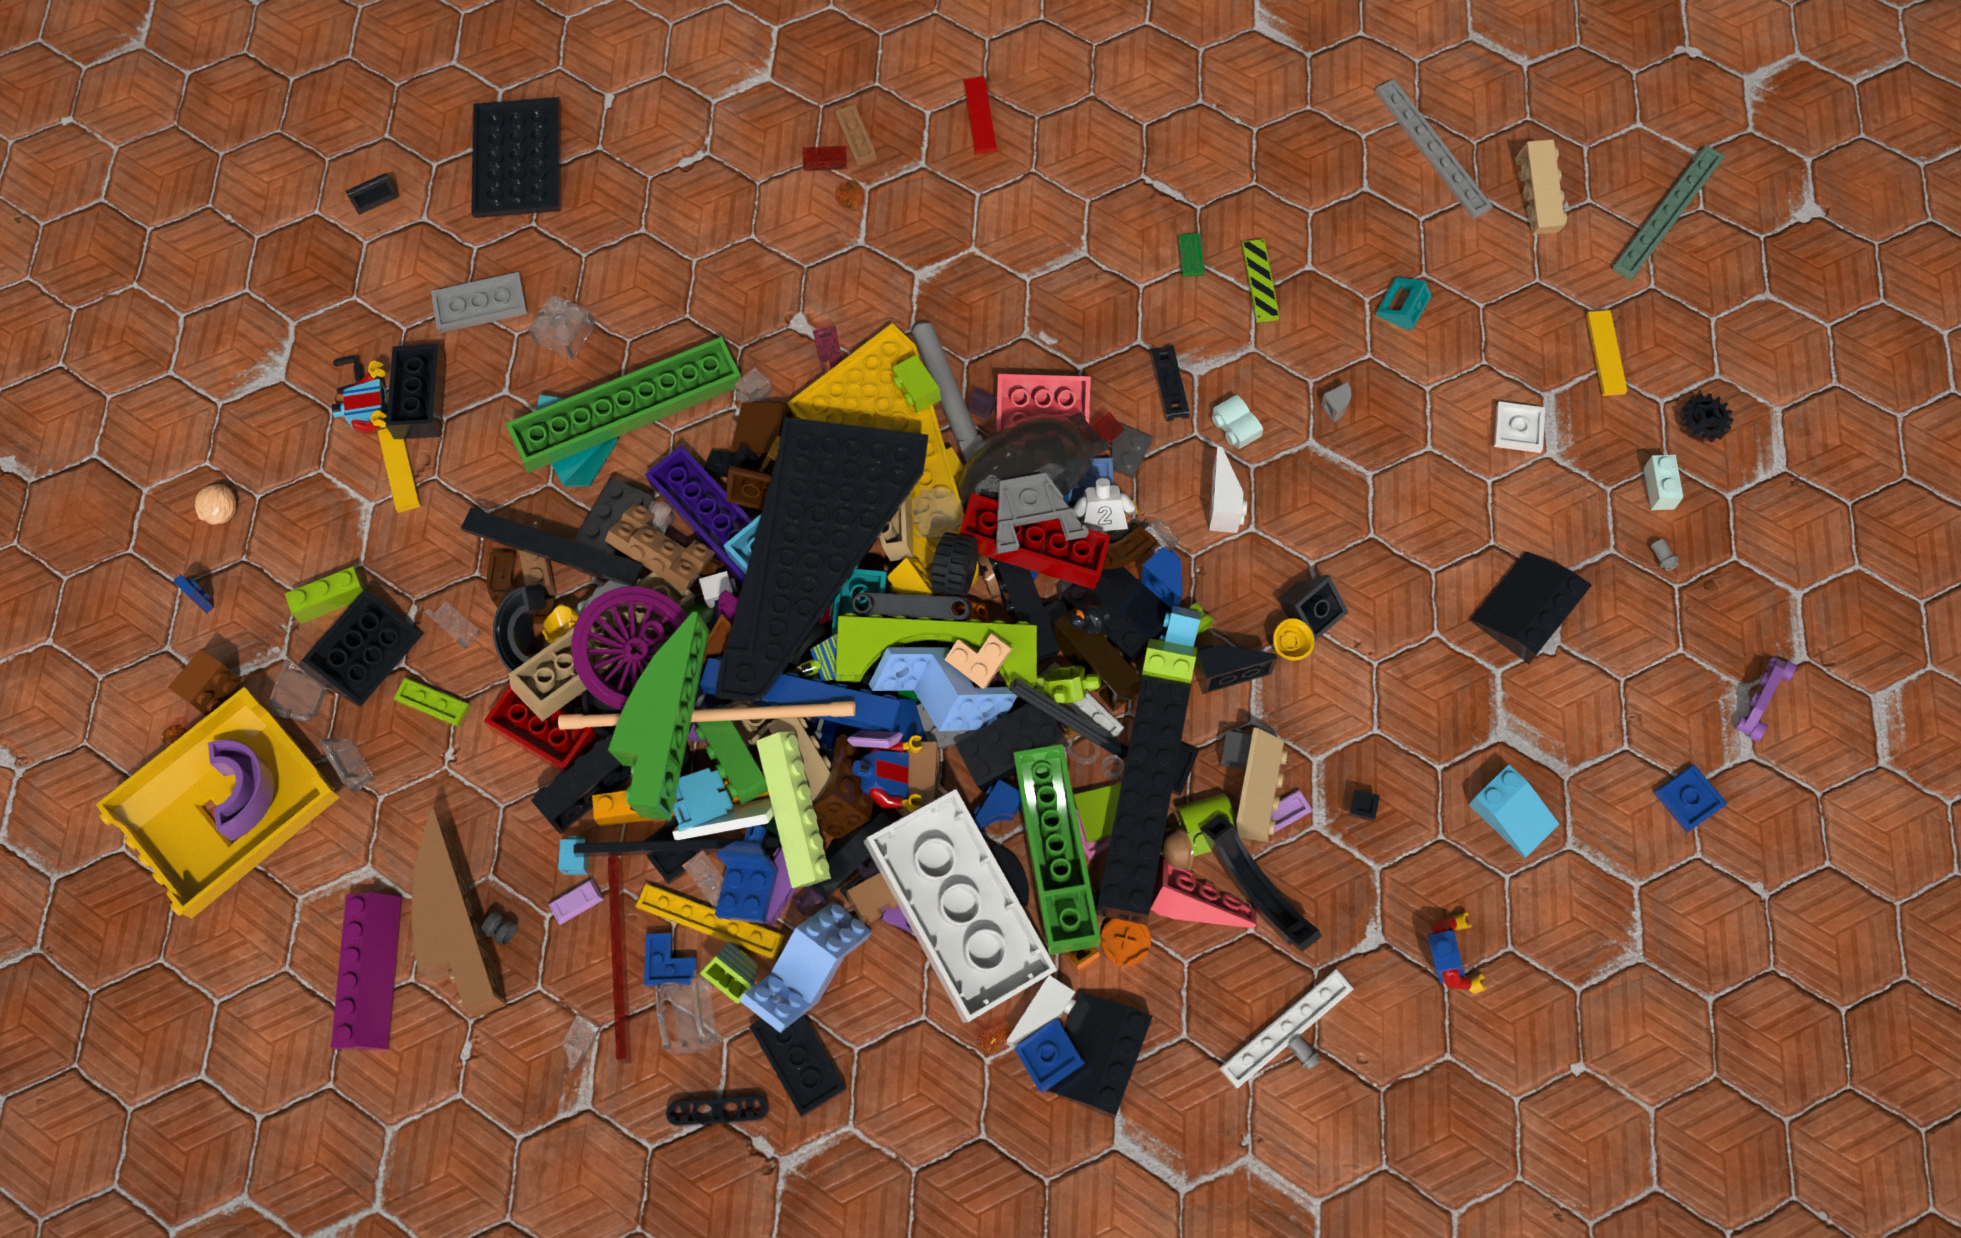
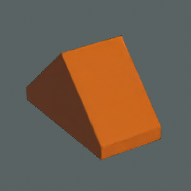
M1095 948L1063 953L1077 976L1100 961V954Z

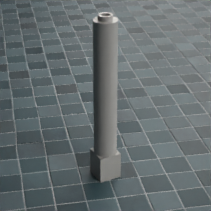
M918 323L913 329L912 335L927 371L940 389V403L958 444L959 453L967 473L970 476L990 469L989 454L981 435H978L935 329L931 323Z

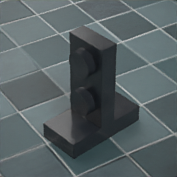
M740 446L737 454L712 450L703 469L709 475L728 478L730 466L735 465L759 471L762 463L748 447ZM765 468L764 472L769 473L768 469Z

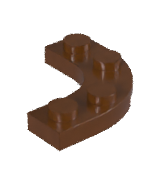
M1141 525L1123 539L1108 545L1102 569H1116L1136 561L1157 545L1156 538Z
M490 552L486 582L489 596L497 608L502 600L515 590L513 587V573L516 560L514 553ZM545 599L546 608L537 612L531 624H544L546 618L556 606L554 599Z

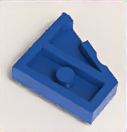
M180 574L173 580L205 613L214 608L208 601L211 597L192 578L187 580Z

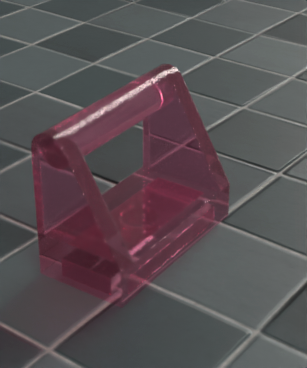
M835 326L813 331L823 375L838 365L841 358Z

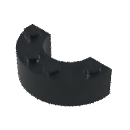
M542 584L515 589L502 600L496 611L493 622L494 644L499 658L510 672L540 652L531 636V623L537 612L546 608Z

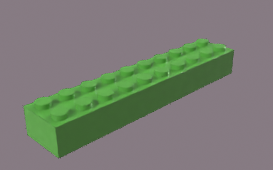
M720 337L507 422L506 426L526 472L530 473L741 387V375L723 338Z

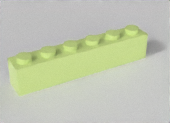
M778 732L757 740L758 751L792 888L806 887L831 879L829 864L826 860L823 840L817 824V815L813 808L811 791L808 787L805 767L801 759L799 743L795 732Z

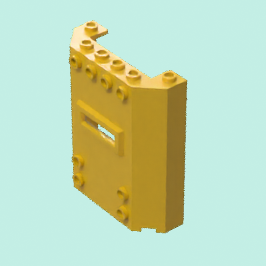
M243 687L99 801L96 806L101 811L99 817L108 826L113 824L123 831L126 835L124 838L126 844L131 849L138 850L140 853L138 859L147 868L150 866L153 869L154 873L152 876L160 885L165 884L168 888L166 894L173 902L170 904L173 911L179 916L183 914L192 919L340 797L334 791L335 788L279 721L262 706L261 702L247 688ZM232 740L244 744L267 764L274 779V794L268 811L253 829L236 839L233 843L216 829V823L202 807L210 800L216 806L223 803L232 794L236 784V775L223 776L210 764L208 743L212 741Z

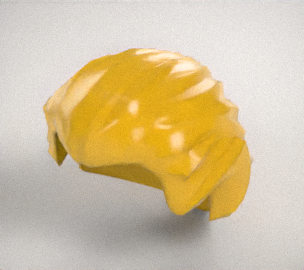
M559 604L554 608L543 624L545 628L543 635L545 640L548 641L547 643L552 644L575 627L579 618L576 610L563 604Z

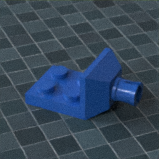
M756 825L754 829L753 826L746 827L743 842L734 841L717 851L716 856L727 866L715 916L719 919L764 924L766 922L778 869L768 852L762 847L764 835L766 834V828Z

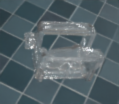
M694 970V978H691V985L681 986L678 982L655 984L657 1018L663 1049L672 1054H691L711 1050L713 1046L722 1044V1039L716 1034L710 991L715 989L714 985L705 977H698L696 970ZM664 999L672 1000L677 1041L669 1042Z

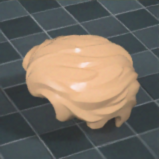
M212 484L203 488L195 499V510L198 518L203 521L206 520L207 523L212 525L228 522L236 512V497L228 486L221 484Z

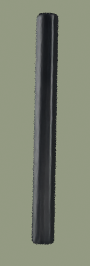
M1015 678L1010 683L1009 691L1119 759H1124L1127 756L1129 747L1020 679Z

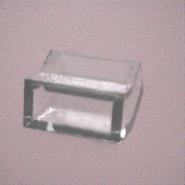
M1161 519L1145 529L1156 538L1157 545L1151 548L1155 553L1162 546L1167 550H1173L1179 541Z

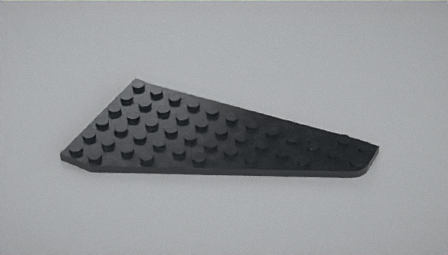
M784 417L779 451L728 643L719 670L716 698L755 702L764 698L770 692L923 476L928 445L927 434Z

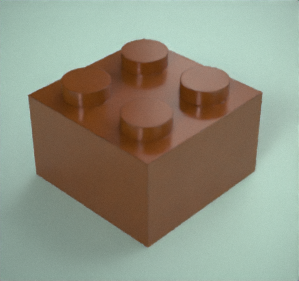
M200 649L168 688L193 708L208 716L222 704L229 694L236 690L241 680L222 663Z

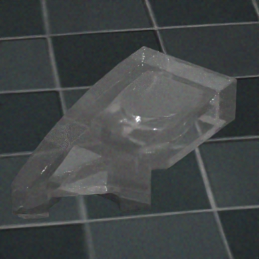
M582 1015L576 1016L565 1037V1042H562L563 1049H566L569 1061L568 1069L570 1071L576 1070L602 1028Z

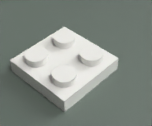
M1498 402L1496 407L1494 447L1541 453L1544 439L1545 407Z

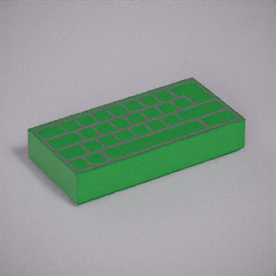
M1201 233L1178 235L1182 277L1204 276L1205 266Z

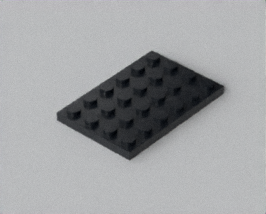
M559 97L473 104L471 214L473 218L561 211V102Z

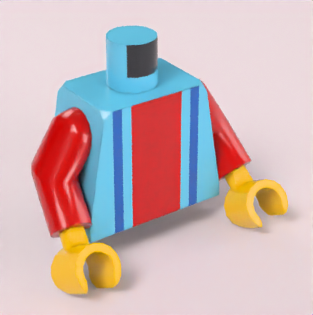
M371 361L368 366V373L357 383L343 391L344 403L332 404V413L335 418L345 416L346 421L352 428L366 434H371L378 428H387V391L380 379H378V376L383 377L385 375V371L380 369L383 363Z

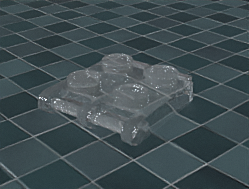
M285 660L268 701V704L271 706L270 713L283 718H289L290 716L292 720L309 723L312 716L317 717L327 687L317 682L297 665H293L291 661ZM290 669L302 671V673L292 672Z

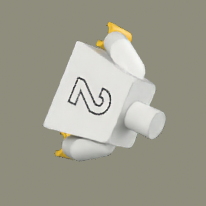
M1106 478L1098 479L1096 487L1085 489L1084 496L1080 497L1074 506H1068L1077 514L1076 518L1079 521L1081 520L1082 526L1085 525L1087 529L1097 532L1128 529L1126 517L1134 513L1138 514L1136 501H1132L1125 493H1120L1119 486H1110V480Z

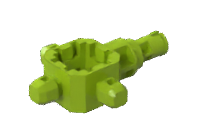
M1080 665L1058 667L1049 670L1045 675H1037V683L1034 689L1058 704L1073 703L1083 700L1088 690L1100 688L1101 680L1100 676L1096 674H1087L1086 677L1084 667Z

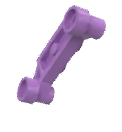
M1772 656L1766 667V670L1770 671V673L1766 671L1759 683L1763 688L1760 693L1756 691L1749 703L1753 708L1748 718L1742 716L1736 727L1737 730L1750 735L1749 738L1757 742L1761 740L1768 725L1759 720L1780 679L1789 682L1798 665L1790 661L1786 663Z

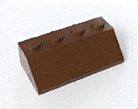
M735 465L730 466L726 502L763 510L772 474Z

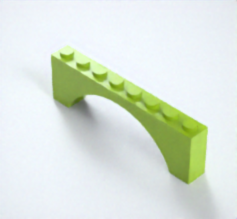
M844 614L843 616H838L835 681L860 682L871 665L884 655L887 647H899L907 643L923 640L956 643L958 639H962L979 652L989 636L996 634L1014 648L998 670L1008 688L1015 678L1034 688L1037 683V625H1030L1028 622L1006 624L1004 621L981 623L980 620L976 619L957 622L956 619L933 621L929 617H920L917 620L907 619L905 616H894L891 619L883 618L881 615L858 617L856 614Z

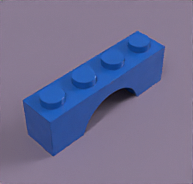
M1001 780L996 785L992 784L986 792V802L983 806L979 805L976 808L972 818L981 835L994 822L1013 821L1022 807L1019 790Z

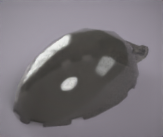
M1081 412L1068 418L1063 415L1038 414L1016 420L982 441L970 457L957 484L961 502L965 505L968 504L972 493L998 501V485L1000 481L1047 473L1061 494L1066 496L1072 488L1083 483L1086 475L1092 470L1093 457L1106 451L1110 444L1106 439H1102L1085 420L1086 416Z

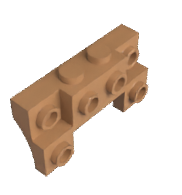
M635 502L623 513L621 520L608 531L605 541L685 592L694 583L705 566L713 559L715 552L696 540L687 548H684L651 527L650 524L653 522L655 514Z

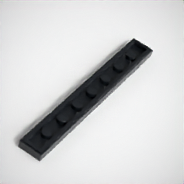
M470 508L461 526L463 532L629 587H635L644 568L641 563L474 508Z
M744 838L575 843L574 855L575 857L717 853V851L734 841L743 842ZM764 838L762 847L766 851H776L779 848V838Z

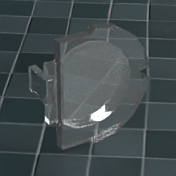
M941 487L936 489L921 488L920 497H914L913 523L917 524L916 537H929L933 540L941 539L944 533H955L961 526L964 516L959 514L964 513L963 503L958 495L949 489Z

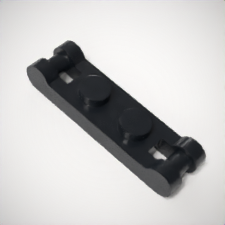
M1168 345L1164 349L1150 348V356L1156 374L1166 422L1174 421V418L1179 417L1182 419L1189 418V408L1174 346ZM1165 357H1167V359H1168V360H1162V361H1161L1160 358H1165ZM1179 404L1180 408L1172 409V405Z

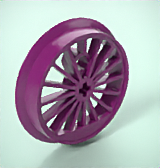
M621 587L598 596L583 610L576 622L572 635V659L580 680L598 700L610 707L623 711L629 697L620 691L630 666L631 689L633 691L637 683L636 668L641 676L644 668L646 669L649 664L648 662L653 658L649 655H655L659 651V649L648 648L668 640L674 634L663 637L664 629L662 624L667 622L675 632L688 616L672 599L648 588ZM618 606H628L629 635L616 609ZM634 606L646 608V612L635 638ZM611 611L622 637L600 617L603 612ZM651 611L662 617L660 622H647ZM594 621L605 629L617 642L590 632ZM646 628H651L656 632V639H649L646 636ZM589 637L616 649H587V639ZM636 647L638 649L636 654H631L632 648ZM588 655H619L594 666L588 659ZM622 659L605 678L596 670ZM626 663L618 686L615 688L608 680Z

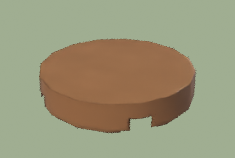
M978 554V561L983 569L982 577L988 586L987 590L992 599L1000 597L999 586L988 557Z

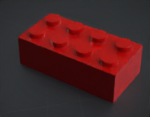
M510 685L484 719V723L491 731L560 772L567 771L574 765L575 760L579 756L587 754L598 738L591 727L560 730L558 725L559 715H567V713L560 709L544 721H541L511 689Z

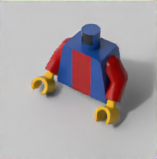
M912 736L909 742L903 743V740H900L899 743L890 748H873L871 753L863 756L861 761L856 760L854 762L852 773L861 776L862 791L869 794L880 807L893 809L907 807L911 813L921 808V806L911 803L921 802L922 797L920 795L913 794L908 799L909 753H905V750L918 753L922 749V746L914 747L912 745L913 741L917 742L922 739L920 736Z
M1463 913L1434 921L1431 925L1432 935H1428L1440 984L1445 983L1451 989L1470 990L1473 994L1486 990L1487 987L1481 984V980L1485 979L1482 974L1473 978L1465 976L1454 930L1472 927V924L1467 925L1465 917L1469 916V914Z

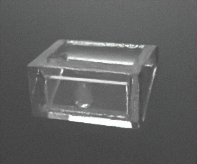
M326 738L320 741L321 748L340 780L353 793L375 780L350 738Z

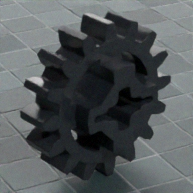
M1700 393L1696 398L1692 396L1681 408L1682 412L1679 414V417L1683 418L1680 426H1687L1684 432L1686 434L1693 433V440L1698 436L1702 443L1707 438L1713 443L1716 438L1721 440L1731 429L1730 425L1734 419L1730 418V415L1733 411L1725 409L1728 403L1721 404V397L1718 396L1714 400L1712 399V394L1709 393L1704 398L1702 393Z

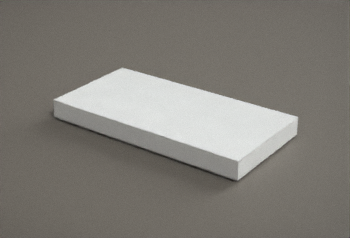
M770 798L746 802L742 805L741 803L734 804L733 808L727 811V815L679 832L676 827L672 831L674 839L681 840L766 824L774 816Z

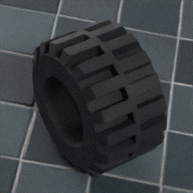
M950 532L943 534L938 542L932 563L931 585L934 592L955 597L966 596L971 588L977 566L978 543L976 538Z

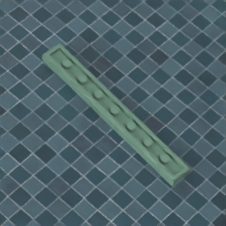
M1707 145L1703 148L1611 270L1629 281L1634 278L1725 158L1723 154Z

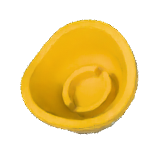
M1287 619L1276 627L1273 634V645L1277 654L1282 658L1292 661L1301 660L1310 655L1314 649L1315 640L1313 633L1303 621Z

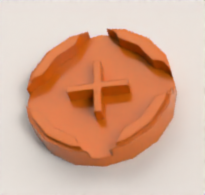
M1112 918L1105 924L1102 930L1100 946L1103 954L1110 962L1118 966L1131 967L1139 964L1147 956L1151 947V935L1148 927L1144 924Z

